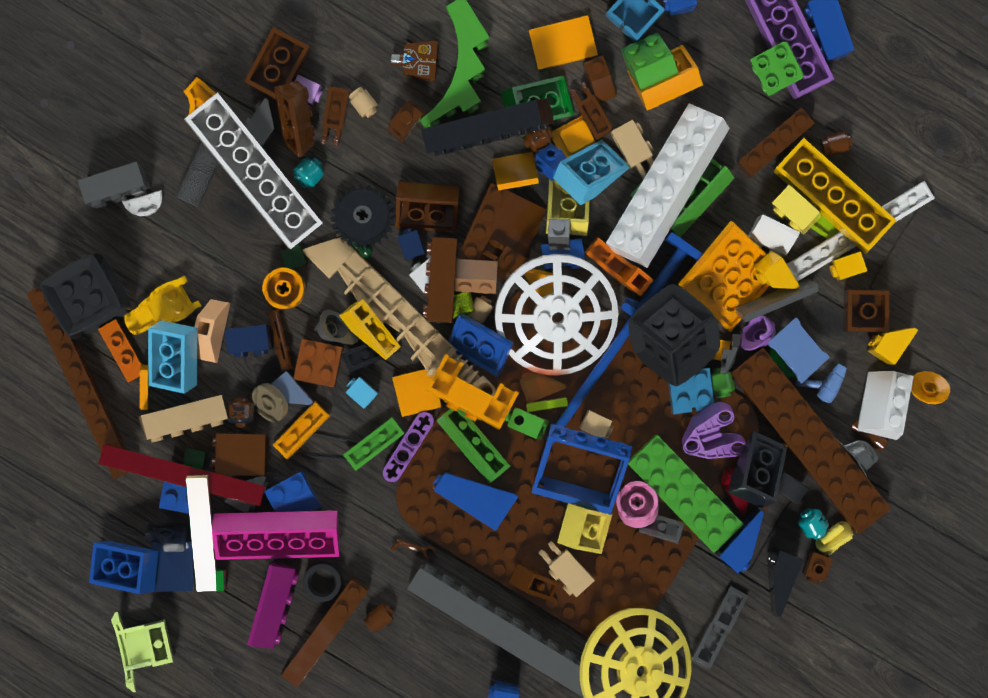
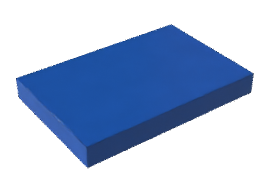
M462 312L458 315L448 340L457 349L456 353L458 355L462 354L463 358L497 378L501 375L513 346V342Z

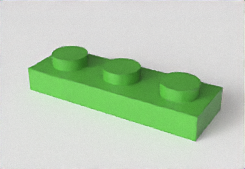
M390 418L343 455L354 470L357 471L405 433L395 420Z

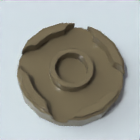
M262 383L253 390L254 406L257 405L259 408L257 411L263 418L271 422H277L287 415V401L281 391L269 383Z

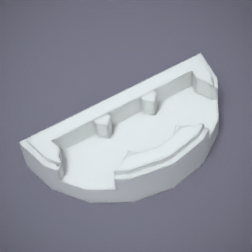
M160 190L122 202L125 208L132 214L140 217L149 216L160 208L163 200V191Z

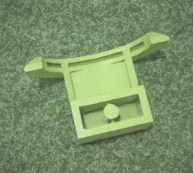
M115 612L111 621L120 648L126 687L132 692H136L133 669L150 665L154 667L174 661L166 621L163 619L124 629L119 612Z

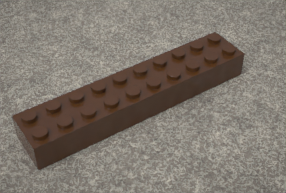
M764 348L757 349L731 370L736 384L783 443L787 445V448L854 532L862 533L891 510V507Z

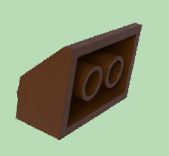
M299 81L276 86L275 93L284 144L298 157H301L314 145L313 137L315 136V130L310 121L312 111L307 103L309 98L308 90Z
M398 181L395 228L456 233L460 187Z

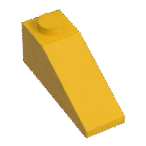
M364 299L353 303L339 315L352 333L385 360L401 347Z

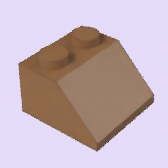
M456 259L455 291L496 294L498 261Z

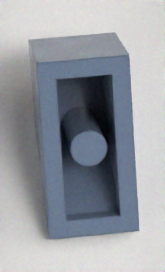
M289 371L284 372L271 384L281 391L287 403L311 405L315 402L297 380H294Z

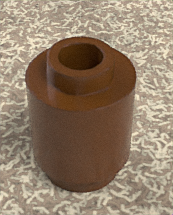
M845 131L825 136V139L820 140L822 152L824 155L833 156L849 151L850 146H852L850 134L846 135Z
M381 603L366 615L367 617L364 619V622L371 632L374 633L376 630L380 631L393 621L395 612L389 604L384 605Z

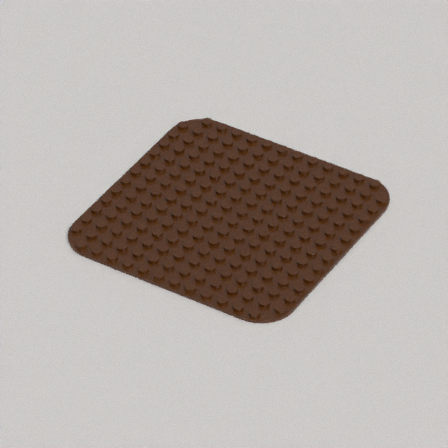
M563 286L562 293L572 296L573 291ZM522 289L513 296L502 314H515L517 302L524 292ZM530 297L526 299L521 314L533 315L536 303ZM584 298L579 302L582 313L594 312L591 302ZM560 312L552 316L554 322H560L563 319V314ZM612 319L600 320L598 332L591 342L598 350L603 346L609 335ZM620 320L617 322V328L611 343L625 325ZM594 321L582 322L578 332L586 339L592 331ZM502 322L505 337L513 342L512 349L516 352L524 344L517 334L515 323ZM521 323L523 332L528 340L538 333L533 323ZM495 325L494 328L492 329V331H494V332L497 333L496 325ZM629 336L565 428L585 432L579 427L587 410L611 420V425L614 426L609 438L605 436V439L632 446L630 458L657 434L700 480L723 501L726 495L721 487L722 476L726 472L727 467L735 469L740 456L707 459L685 453L682 437L692 417L700 411H694V408H692V412L672 414L668 382L663 380L639 359L632 348ZM573 338L562 342V353L571 351L580 346V344ZM543 339L535 346L542 351L554 353V342ZM584 349L575 356L562 359L561 370L578 366L589 360L593 355ZM529 351L522 357L524 361L535 367L553 370V359L541 357L532 351ZM604 353L591 365L582 370L564 375H544L533 372L521 366L510 355H508L501 375L498 378L473 363L471 365L474 366L473 370L475 372L479 371L478 375L480 377L484 376L494 385L496 391L500 383H502L504 387L514 392H519L511 410L514 411V408L517 407L527 411L526 404L531 402L566 397L569 404ZM490 386L482 388V391L492 395V388ZM734 391L731 392V396L716 398L713 395L714 403H727L732 407L734 413L733 422L720 427L721 433L739 434L744 437L746 443L752 431L759 433L757 415L749 402ZM445 405L403 472L397 486V505L407 524L588 638L601 622L618 611L629 608L655 610L699 537L686 524L679 544L641 533L639 528L623 523L618 514L615 501L602 554L577 550L557 543L568 503L534 494L531 491L546 443L544 437L549 432L551 424L556 423L567 406L529 412L549 421L542 440L535 439L508 427V421L505 420L500 430L482 420L477 419L473 421L510 465L506 471L489 484L437 422L450 409ZM725 411L720 414L729 415L730 413ZM520 417L519 424H523L524 418ZM689 441L686 446H691L696 441ZM555 442L554 445L552 444L542 476L609 494L620 459ZM735 443V444H733V445H734V446H741V445H743V444H741V443ZM628 465L619 491L630 482L645 481ZM445 472L514 492L518 495V498L495 531L435 492L436 486L433 483L438 475L443 476ZM657 495L658 515L683 522ZM636 502L635 507H640V502ZM551 541L561 552L567 548L595 580L576 597L574 594L570 596L562 588L564 583L558 579L559 585L551 601L526 593L509 583L517 564L533 569L555 580L548 572L550 570L548 563L538 553L541 550L545 551L553 561L558 555L549 547L548 543ZM634 615L624 618L619 622L626 632L634 628H643L648 621V616ZM612 626L601 636L598 641L599 643L611 644L618 637Z

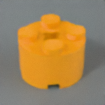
M278 268L265 277L262 291L265 299L273 307L291 309L299 305L303 300L306 285L298 272L289 268ZM287 283L286 286L289 288V291H285L282 294V290L279 289L280 285L284 286Z

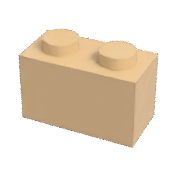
M587 410L579 428L591 435L609 438L614 426L611 425V420Z

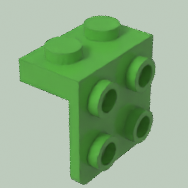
M786 41L750 59L752 69L758 75L761 87L768 96L775 95L804 77V73L789 43Z

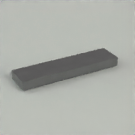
M808 277L798 282L800 286L798 289L782 288L735 308L736 313L741 319L748 322L818 292V285Z

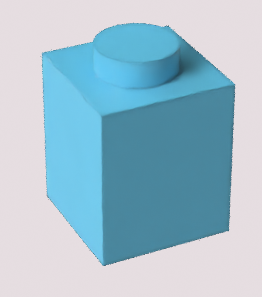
M361 377L358 379L353 378L346 386L348 388L346 393L363 409L379 394Z

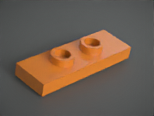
M115 319L99 328L101 336L127 382L129 383L140 377V366L142 363L118 320Z

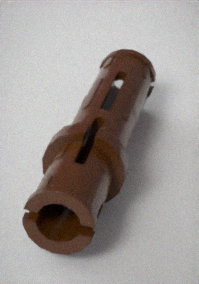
M279 309L268 311L266 313L276 348L274 352L278 356L281 372L294 369L289 353L291 348L287 345ZM275 322L277 323L280 339L278 338ZM280 342L282 343V347H283V351H284V355H285V360H284V358H283V354H282Z

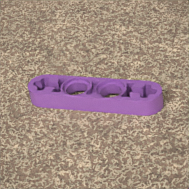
M421 412L417 415L384 467L383 477L388 482H395L401 477L432 428L434 418L430 413ZM427 415L429 417L428 421L431 423L430 425H424L422 430L426 432L423 435L419 430L413 429L414 425L419 427L421 424L419 418H424ZM415 432L420 436L417 444L409 442L408 436L410 433ZM400 450L408 452L409 458L406 461L398 459L397 453ZM393 459L398 464L404 465L402 469L398 466L396 470L397 477H388L387 469H392L395 465L391 463Z

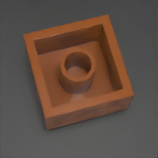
M302 339L294 380L336 387L344 347Z

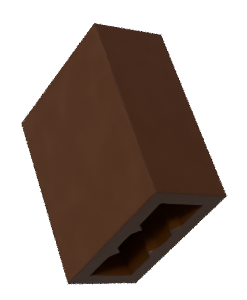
M216 433V437L212 439V449L216 450L215 458H212V470H215L216 474L267 475V434Z

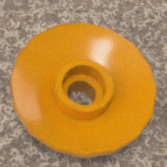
M922 371L913 376L911 392L922 402L939 404L948 399L950 385L941 375Z

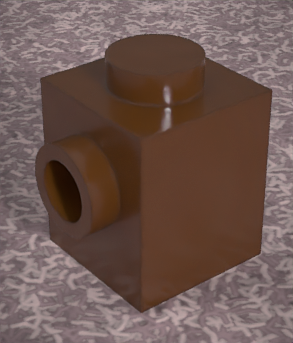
M810 551L802 572L807 576L806 580L816 584L819 581L825 583L833 559Z

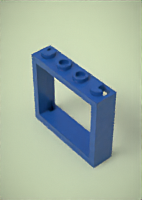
M551 424L531 493L611 515L630 460L632 446ZM553 441L620 459L610 493L606 494L542 476Z

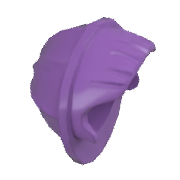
M765 315L750 320L742 329L740 346L744 350L749 351L761 347L765 348L768 345L767 343L775 336V323Z

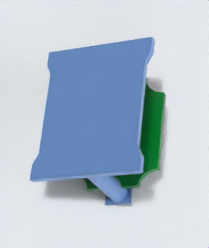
M794 318L767 343L770 348L769 356L787 378L795 377L800 383H803L830 358L802 328L797 318Z

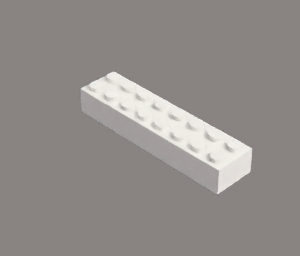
M218 93L184 119L289 249H292L323 224Z
M688 104L606 242L614 253L648 268L730 129L724 118Z

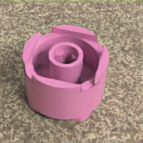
M641 481L630 482L617 495L618 514L624 524L634 528H642L655 521L659 511L658 497L654 489L648 484ZM636 502H640V507H635Z

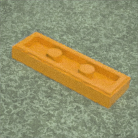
M315 401L280 436L273 446L286 459H289L330 415Z

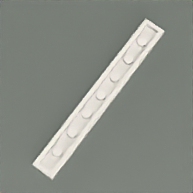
M925 181L886 203L882 208L898 221L935 198ZM839 232L787 263V266L798 282L851 250L856 245Z

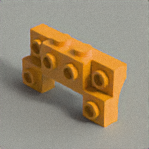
M445 354L426 391L443 399L447 403L446 406L456 412L458 409L465 412L464 416L470 420H482L500 430L519 392H514L504 387L502 383H500L494 396L478 389L457 377L464 363H459Z

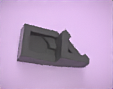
M732 334L730 350L723 349L720 373H727L733 366L741 335Z

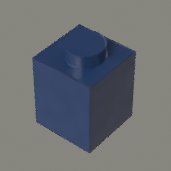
M410 228L400 232L401 236L397 238L406 261L425 255L417 230L413 231Z

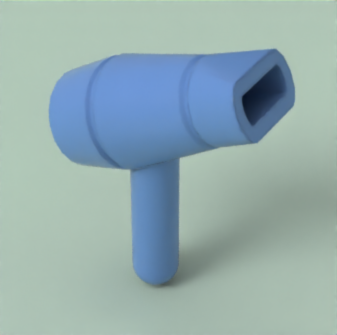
M837 364L824 381L806 379L803 383H800L797 379L795 385L797 387L819 388L817 393L819 399L831 403L839 392L847 368Z

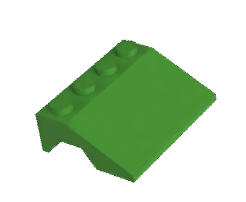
M713 158L711 159L669 230L670 232L681 237L731 183L734 177L726 166L720 165ZM639 186L631 193L632 198L637 192Z

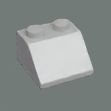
M762 214L757 217L748 236L760 248L765 247L769 249L768 253L772 251L784 257L790 251L800 232Z

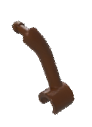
M397 539V542L390 548L392 551H395L401 545L407 549L424 553V556L428 559L430 557L426 554L427 549H432L436 553V549L433 546L422 547L402 539Z

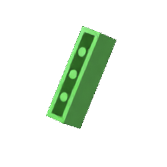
M449 409L437 422L490 484L506 471L510 465L474 422L464 416L465 412L459 409L457 412Z

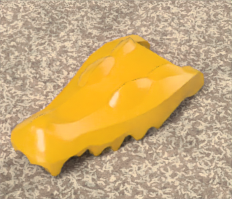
M186 276L157 287L136 309L124 316L125 324L133 335L145 332L149 327L161 320L177 323L201 307L199 301L191 303L182 286L188 282Z

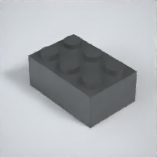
M139 162L130 163L77 180L84 203L92 206V208L96 207V209L108 206L107 202L115 201V203L125 201L129 195H135V197L147 193L146 190L151 189L145 167Z

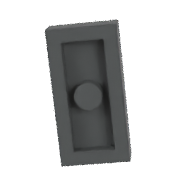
M657 515L652 524L639 528V532L679 544L685 523Z

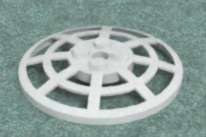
M544 255L521 265L505 281L495 306V325L497 333L506 338L502 322L515 323L517 334L524 345L516 352L511 348L509 355L521 366L544 375H564L582 370L591 365L608 348L617 328L618 305L614 290L609 281L591 263L571 255ZM561 262L581 266L593 275L586 283L574 277L562 275ZM553 263V275L540 278L531 285L521 277L536 266ZM599 280L609 294L612 304V310L600 312L598 300L591 290ZM553 282L554 293L541 297L535 291L540 286ZM562 282L571 283L579 287L580 290L573 297L562 293ZM516 283L524 292L517 302L515 314H502L505 298L512 285ZM586 295H588L593 304L594 312L582 313L579 302ZM528 297L536 303L533 315L521 314L523 305ZM557 312L563 314V319L560 322L552 320V316ZM612 319L609 335L603 346L598 350L591 342L598 332L600 320ZM594 321L592 331L586 339L578 331L581 328L582 322ZM521 323H533L538 333L528 340L523 332ZM573 338L580 344L577 348L562 353V342ZM543 339L554 342V353L542 351L535 346ZM584 349L593 355L589 360L578 366L561 370L562 359L575 356ZM529 351H532L541 357L553 359V370L535 367L524 361L522 357Z

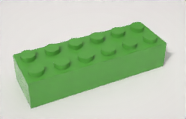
M657 434L630 458L628 465L654 489L656 494L713 553L744 525Z

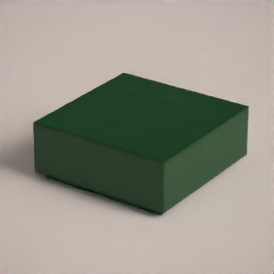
M300 245L280 252L286 268L293 270L307 264Z
M186 448L183 465L203 470L207 451Z

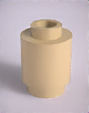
M359 87L349 95L350 103L362 118L365 116L370 118L377 112L376 107L378 104L366 89L364 90L362 87Z
M484 296L476 297L473 301L475 312L469 313L467 316L480 324H484L494 308L491 306L492 301Z

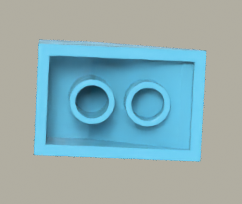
M600 140L560 161L553 179L582 205L600 194L626 172L630 166L603 140Z

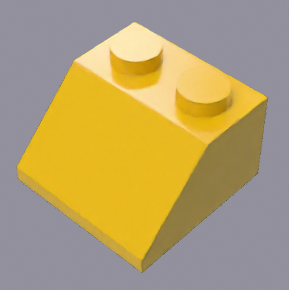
M905 328L879 333L877 336L873 335L867 344L870 346L867 351L884 363L895 365L918 330L916 328Z

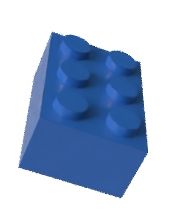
M113 541L94 542L89 583L136 594L154 592L159 551Z

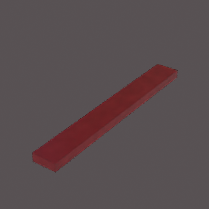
M103 444L98 462L99 465L187 487V476L208 475L209 493L257 506L261 504L265 489L263 485Z

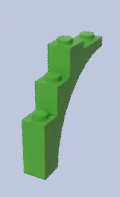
M456 0L446 6L458 39L457 68L452 83L443 99L431 112L420 119L424 128L439 125L440 119L445 116L447 118L452 117L458 112L456 110L458 108L461 109L463 114L468 112L470 115L479 109L478 105L481 104L479 97L469 82L473 81L475 83L484 77L485 68L474 50L480 51L488 46L487 42L490 41V37L467 0Z

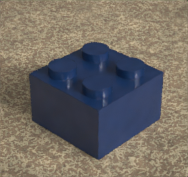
M270 325L225 329L227 354H233V358L247 357L248 352H254V355L268 354V350H273Z

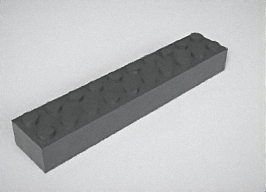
M430 564L420 565L407 590L584 698L580 685L581 661L577 660L576 654L568 649L564 652L558 647L559 644L552 639L546 641L542 638V634L534 628L528 630L524 627V623L516 617L513 619L507 617V612L496 606L494 609L489 606V601L482 596L476 598L472 595V591L464 585H461V587L455 585V580L444 574L442 577L437 574V569ZM591 663L589 667L590 687L597 678L594 666Z

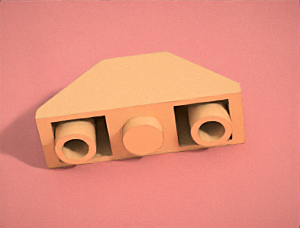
M211 299L198 314L195 322V328H197L198 359L218 363L230 303Z

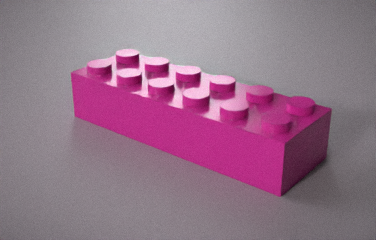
M338 511L213 514L212 538L216 560L339 557L340 531Z

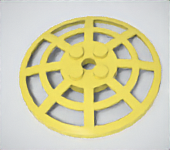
M645 608L621 610L606 618L592 632L581 656L580 685L584 698H616L615 694L621 690L631 694V698L648 695L650 698H659L656 690L662 682L670 683L667 692L662 698H670L676 685L682 687L678 698H684L691 678V655L686 638L680 628L664 614ZM634 615L648 616L647 628H634L625 632L619 622L624 618ZM656 618L670 625L679 636L673 644L663 634L655 630ZM612 626L618 637L611 643L604 657L593 654L594 648L601 636ZM646 634L645 645L634 647L630 637ZM654 637L662 641L667 647L660 655L652 649ZM623 643L627 651L621 656L619 661L611 659L615 650ZM682 646L686 659L685 679L678 677L679 663L676 652ZM669 657H672L673 676L664 673L663 662ZM590 662L602 665L601 680L604 691L594 696L589 682ZM640 666H643L644 673L639 677L637 670ZM609 667L617 669L618 683L611 687L608 678Z

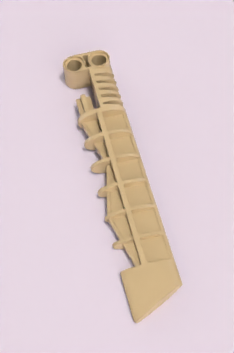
M341 237L302 250L329 279L338 271L348 286L344 292L345 295L351 291L357 301L364 299L383 324L386 323L401 334L396 338V341L399 342L404 337L415 352L410 359L413 361L418 357L428 372L427 375L429 377L434 376L442 359L447 354L455 361L464 363L457 376L458 378L480 390L485 386H490L492 388V396H494L496 393L494 385L484 376L480 377L478 375L479 371L475 372L473 370L474 366H469L467 364L468 360L464 361L462 359L463 355H458L456 353L457 349L352 246L348 247L347 241L342 243Z

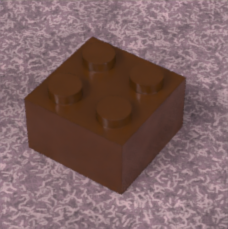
M845 290L843 331L889 332L890 291Z

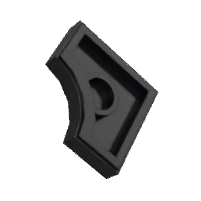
M149 523L145 534L146 541L159 543L163 547L164 552H184L190 527L189 523Z

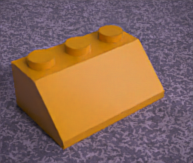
M683 45L670 50L678 73L640 90L629 70H627L636 92L647 111L703 85L698 67Z

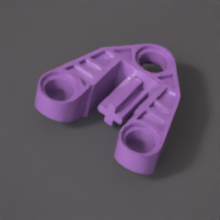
M717 402L710 404L695 414L682 437L685 453L707 459L741 456L746 445L744 437L736 433H721L720 427L733 422L734 413L732 407L727 403ZM726 411V412H729L730 414H729V415H721L720 413ZM689 441H696L693 445L686 446ZM735 443H741V444H743V445H741V446H734L733 444H735Z

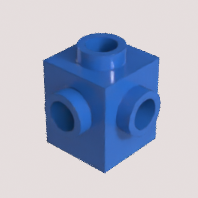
M550 143L547 147L539 149L536 153L535 166L538 172L546 175L553 181L560 161L567 157L561 149L556 148Z

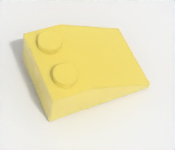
M550 179L546 234H548L549 219H570L571 235L587 236L589 223V201L580 205L555 180L551 181Z

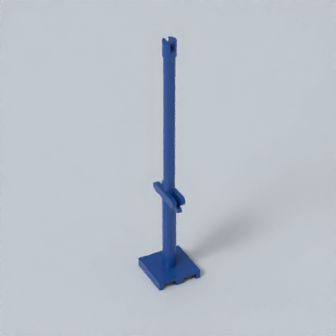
M673 232L669 233L665 241L676 248L675 252L640 302L626 297L624 300L626 303H623L621 306L622 310L629 314L631 318L644 303L665 288L686 256L697 262L703 254ZM630 318L554 425L565 427L629 337L628 323Z

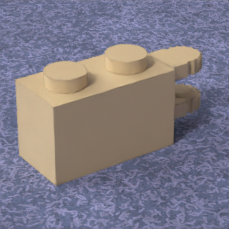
M631 120L611 131L610 134L626 163L630 166L629 168L636 167L644 180L647 173L640 163L647 160L651 168L654 163L651 152L654 150L650 142L643 139L641 134L644 132L640 124Z
M551 541L548 545L558 555L553 561L545 551L541 550L538 553L548 563L550 568L549 574L556 581L560 579L564 583L562 588L570 596L574 594L577 597L595 580L567 548L561 552Z

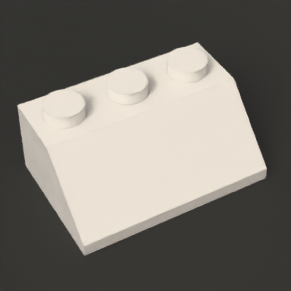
M895 371L868 372L857 431L894 440L900 438L904 432L913 376Z

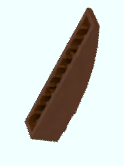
M354 577L350 580L282 673L281 677L298 688L369 591L367 586Z

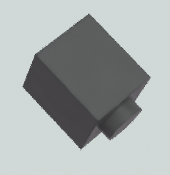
M549 219V250H570V219Z

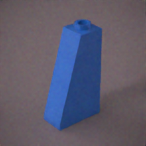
M447 472L443 476L439 474L433 483L436 486L435 492L495 531L518 498V495L514 492Z

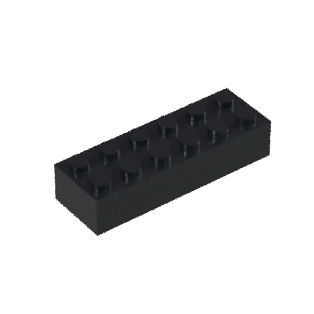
M548 98L532 100L421 129L427 154L434 153L435 156L454 153V151L470 149L474 146L489 144L491 141L509 139L510 135L514 137L529 134V129L530 132L545 130L549 128L548 124L555 122Z

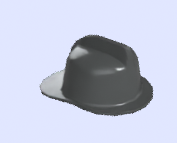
M332 310L322 312L314 331L319 334L323 341L351 345L358 342L360 338L352 333L339 317L341 313Z
M837 440L844 450L856 461L867 477L865 472L878 461V456L871 445L859 440L843 445Z

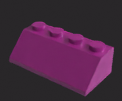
M276 561L269 565L247 643L248 646L273 649L276 644H280L283 634L279 632L281 624L285 625L288 617V613L285 612L287 604L291 605L294 593H291L292 585L297 584L299 573H296L297 567Z

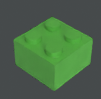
M658 32L621 49L626 67L640 90L678 73L673 55Z

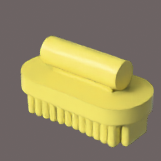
M840 521L828 529L823 537L816 539V547L825 556H830L844 543L853 539V530L847 522Z

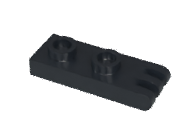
M367 344L342 353L350 373L384 359ZM399 348L396 352H394L392 355H395V354L401 352V351H400V348Z

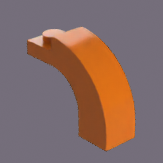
M598 237L595 238L584 252L598 266L639 296L653 282V279L639 267L631 264L619 254L614 253Z

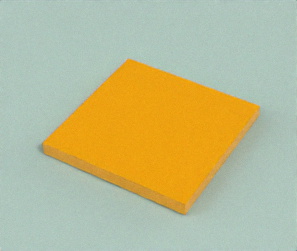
M730 221L680 281L678 286L706 306L716 320L726 330L732 332L741 321L735 308L760 298L769 287L766 283L763 285L756 278L757 272L753 268L767 254L734 222Z

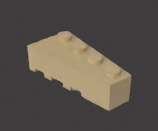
M222 395L138 417L144 440L151 439V443L164 440L163 435L171 434V437L184 435L183 430L191 428V431L195 432L203 430V425L211 423V426L214 427L224 424L223 420L228 419Z

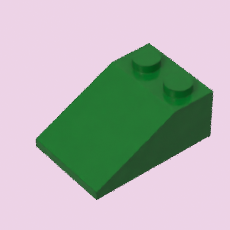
M564 75L512 87L501 92L504 107L549 98L554 120L574 115Z

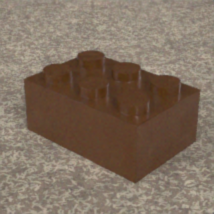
M273 27L244 82L248 86L277 100L275 87L295 82L312 49L303 42Z

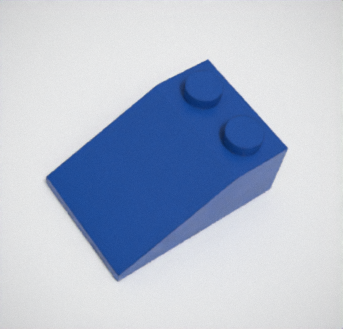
M756 507L742 522L744 525L716 551V554L737 573L746 571L751 565L749 561L753 556L764 515Z

